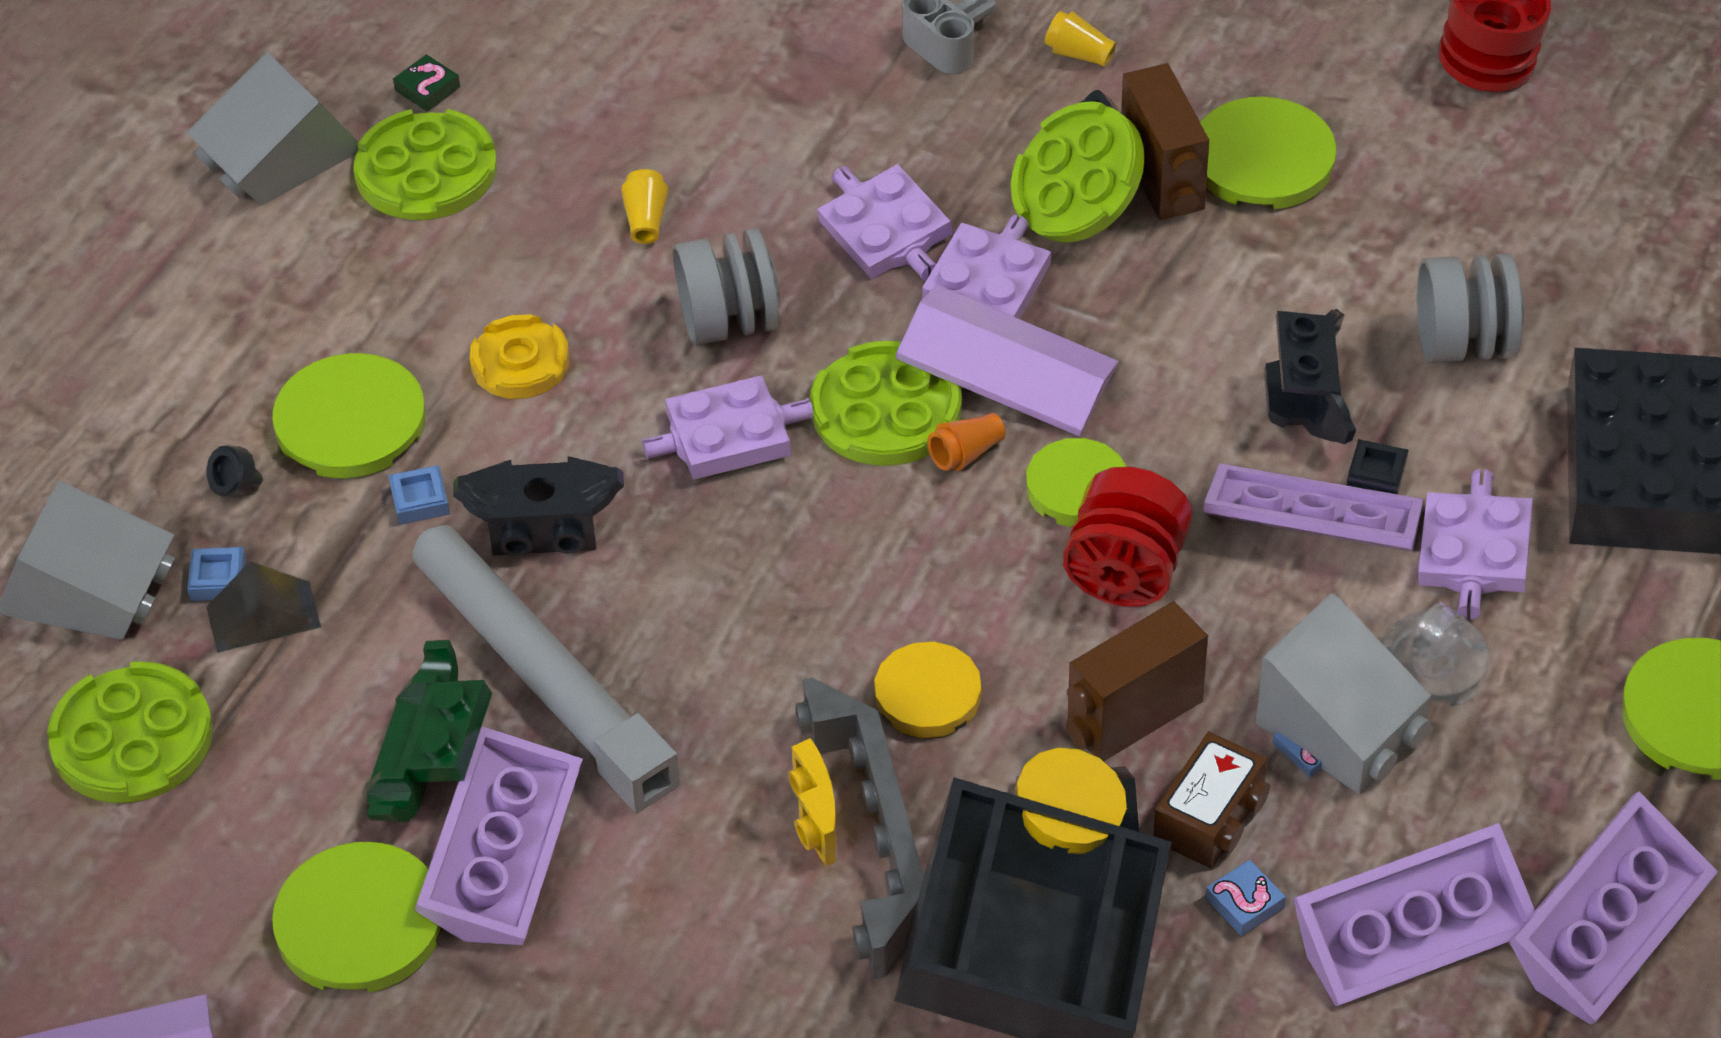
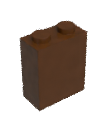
M1169 63L1123 73L1121 114L1134 124L1142 139L1144 171L1140 183L1159 220L1204 210L1210 140Z
M1175 601L1069 662V688L1067 689L1068 719L1066 721L1068 735L1078 748H1086L1092 755L1100 758L1103 762L1203 702L1208 635Z

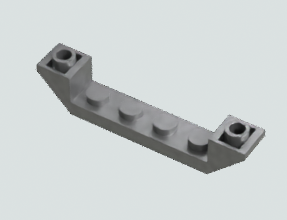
M814 678L803 679L804 702L795 703V713L800 735L810 734L820 754L850 748L854 769H864L867 780L860 782L866 814L876 813L879 825L872 826L876 853L879 859L888 857L891 870L884 873L888 896L861 901V925L853 926L852 930L858 959H869L874 980L885 978L907 948L924 877L878 710Z

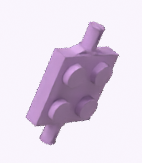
M898 164L865 182H860L847 166L841 167L842 172L837 169L832 176V180L842 189L844 194L817 209L819 222L871 280L892 268L910 265L920 278L926 281L936 265L926 252L932 245L952 235L951 221Z
M1012 215L1000 234L961 223L923 285L922 299L937 284L1020 319L1051 265V251L1020 241L1029 226L1027 220L1022 216L1018 220V215Z
M761 375L665 399L666 413L671 423V433L647 439L643 438L642 446L647 460L676 452L687 464L692 479L695 480L791 456L790 440L786 433L785 425L808 419L812 420L813 409L809 398L780 405L771 397Z
M1481 469L1475 470L1472 473L1470 494L1427 492L1418 569V586L1446 587L1460 592L1457 613L1461 618L1467 619L1468 604L1471 603L1470 620L1480 616L1481 594L1495 591L1525 592L1533 498L1491 495L1494 476L1485 469L1483 485H1481Z

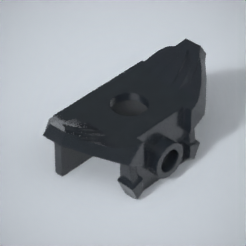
M1338 309L1330 310L1326 315L1277 311L1276 325L1279 360L1265 364L1264 376L1267 414L1271 423L1282 428L1286 425L1302 424L1309 434L1344 445L1353 441L1356 428L1350 418L1349 409L1341 395L1335 337L1341 329L1345 314Z
M568 456V462L512 465V460H507L467 475L458 476L453 481V497L462 502L463 506L470 513L488 522L493 556L509 555L519 557L531 553L549 552L572 554L578 551L597 550L593 516L607 507L615 495L624 487V472L618 467H609Z

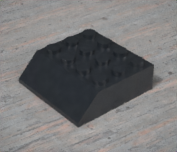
M1575 347L1567 386L1569 544L1721 554V357Z
M954 777L928 857L894 1001L1018 1038H1133L1137 1026L1171 841ZM1025 810L1109 836L1102 845L1083 854L1067 853L1069 848H1061L1056 845L1051 849L1038 843L1029 834L1024 826L1022 813Z

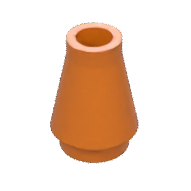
M995 413L940 423L935 431L928 436V450L932 460L940 469L944 471L950 469L960 471L993 445L1003 441L1006 436V430L1001 418Z

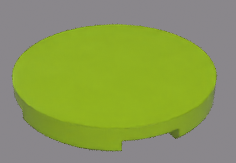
M1274 97L1242 98L1217 107L1200 122L1210 140L1206 188L1217 197L1229 203L1238 205L1239 201L1252 204L1272 205L1273 210L1288 208L1313 198L1330 181L1336 159L1334 135L1321 117L1298 103Z
M1080 102L1054 112L1040 123L1042 129L1032 139L1024 154H1018L1012 171L1011 198L1019 218L1020 216L1025 218L1028 222V227L1038 235L1055 242L1069 243L1084 240L1098 234L1111 225L1133 199L1143 173L1144 148L1140 134L1134 124L1119 111L1107 107L1103 103Z
M412 109L383 119L363 135L357 144L358 151L355 156L353 169L355 182L361 196L375 209L401 219L430 220L455 214L478 201L490 188L495 178L497 159L491 135L474 118L451 109H447L445 113L429 112L413 114Z
M900 341L863 343L848 348L847 355L833 362L825 370H820L816 375L810 394V402L813 409L812 422L816 432L825 444L848 459L876 466L907 464L930 455L927 445L928 436L935 431L938 424L960 420L962 412L961 387L895 359L901 344Z
M347 353L318 360L293 375L277 395L272 419L277 442L287 458H293L300 464L316 470V474L319 476L356 478L374 474L392 466L394 458L403 453L414 441L419 440L425 427L426 408L423 392L418 381L405 367L391 359L378 355Z
M1683 638L1660 644L1640 657L1627 676L1621 711L1625 727L1639 749L1664 768L1669 770L1671 766L1688 772L1710 775L1711 780H1721V640Z
M135 661L130 662V667L112 670L94 678L89 674L74 684L55 706L49 720L47 735L54 766L60 777L72 789L98 801L131 803L162 795L189 778L207 755L212 740L213 723L209 706L201 693L200 687L188 675L161 663Z
M377 842L342 844L326 849L309 858L287 878L277 895L273 908L274 936L284 962L297 977L321 990H326L327 987L344 990L367 988L368 993L390 987L409 977L426 962L437 946L436 939L441 928L415 911L429 869L411 853L392 845Z

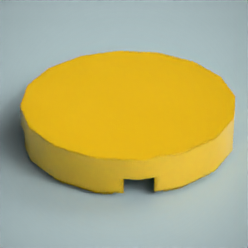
M531 314L509 315L492 321L483 328L484 333L479 336L477 341L475 336L470 345L469 360L471 372L478 385L490 394L507 399H525L546 393L561 382L569 368L568 341L561 328L552 323V326L542 323V317Z
M935 641L911 643L894 650L880 664L874 679L876 708L881 716L883 713L891 721V726L899 732L918 738L944 737L955 732L956 726L961 725L965 720L967 724L975 717L981 702L980 672L972 659L954 646Z
M1054 748L1038 753L1024 765L1015 786L1016 796L1120 826L1127 809L1125 789L1116 772L1100 758L1080 749ZM1025 810L1022 813L1024 826L1029 834L1038 843L1051 849L1056 845L1061 848H1069L1067 853L1083 854L1102 845L1109 836Z

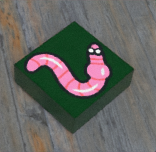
M427 54L393 78L395 91L425 111L430 110L460 88L459 75Z

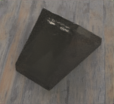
M251 561L206 606L217 653L321 628L309 581Z

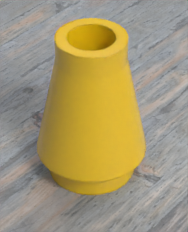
M1060 10L1052 20L1044 40L1045 45L1053 48V54L1096 63L1104 68L1111 61L1117 47V42L1106 37L1074 11L1067 14Z
M639 169L629 173L621 186V194L630 225V237L639 244H650L659 239V228L669 192L663 176L659 172L650 169Z

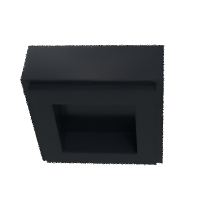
M1358 439L1346 486L1398 495L1409 450Z

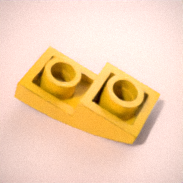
M809 738L791 747L793 770L788 772V779L793 792L798 798L799 819L794 821V825L805 849L808 851L815 849L825 866H829L836 862L837 852L835 799L825 763L814 742Z

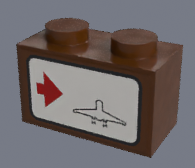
M1208 731L1155 808L1153 836L1171 841V850L1212 869L1224 851L1227 853L1233 852L1244 830L1243 821L1250 811L1257 814L1268 797L1270 784L1265 782L1267 758Z

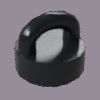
M231 445L219 446L208 459L206 477L210 488L215 494L225 497H239L247 493L251 487H257L263 483V476L255 468L254 459L246 448Z

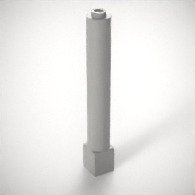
M441 525L429 528L418 537L412 554L415 565L596 759L599 775L636 814L680 786L677 753L639 713L630 716L453 527Z

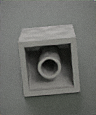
M268 52L187 131L188 135L200 146L194 154L214 173L221 167L225 173L219 179L239 199L247 193L260 206L356 155L358 151L357 144L359 143Z
M58 480L14 564L0 599V614L123 640L132 622L142 626L156 598L147 594V591L152 582L162 586L175 557L166 554L174 534Z
M1331 593L1263 657L1256 724L1271 735L1280 732L1322 761V770L1360 794L1374 779L1378 782L1385 779L1393 769L1397 757L1408 746L1412 749L1417 747L1426 737L1431 726V722L1428 720L1431 695L1347 605Z

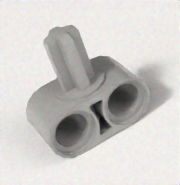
M902 0L903 41L935 68L944 73L958 74L967 71L974 62V24L993 13L996 9V3L994 0H963L955 5L949 0Z

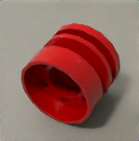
M1450 0L1448 19L1444 24L1443 35L1439 43V60L1445 71L1459 83L1479 91L1502 92L1516 89L1526 83L1533 74L1537 64V56L1541 49V39L1546 32L1551 14V0Z
M1111 467L1095 474L1086 487L1078 509V519L1072 526L1070 538L1063 551V567L1070 580L1085 593L1102 602L1118 606L1140 607L1161 600L1170 588L1173 572L1178 564V553L1184 546L1191 525L1192 507L1185 493L1172 481L1157 473L1136 467Z

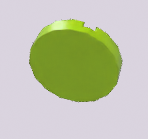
M1065 438L1047 444L1033 455L1026 469L1027 498L1034 510L1044 518L1046 513L1048 516L1056 518L1057 524L1072 527L1078 519V509L1086 487L1094 475L1111 467L1127 466L1121 456L1104 443L1087 438Z

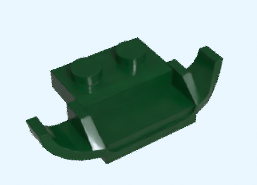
M450 640L425 642L423 648L424 659L420 669L407 682L395 699L396 706L371 779L366 783L367 802L370 805L366 815L371 821L408 822L416 815L428 782L464 781L492 692L485 680L458 681L457 659Z

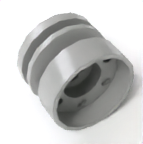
M758 228L743 230V253L735 234H724L723 257L716 258L707 238L673 244V264L680 304L687 331L694 346L726 340L729 326L728 316L735 315L744 335L754 334V311H756L763 331L778 329V301L780 300L778 278L772 256L768 252Z
M1509 253L1494 254L1491 265L1486 255H1474L1468 278L1465 277L1459 257L1422 258L1417 275L1416 302L1419 338L1426 362L1463 361L1467 352L1469 338H1472L1473 346L1479 359H1491L1494 348L1499 358H1516L1522 336L1524 300L1516 263L1512 255Z

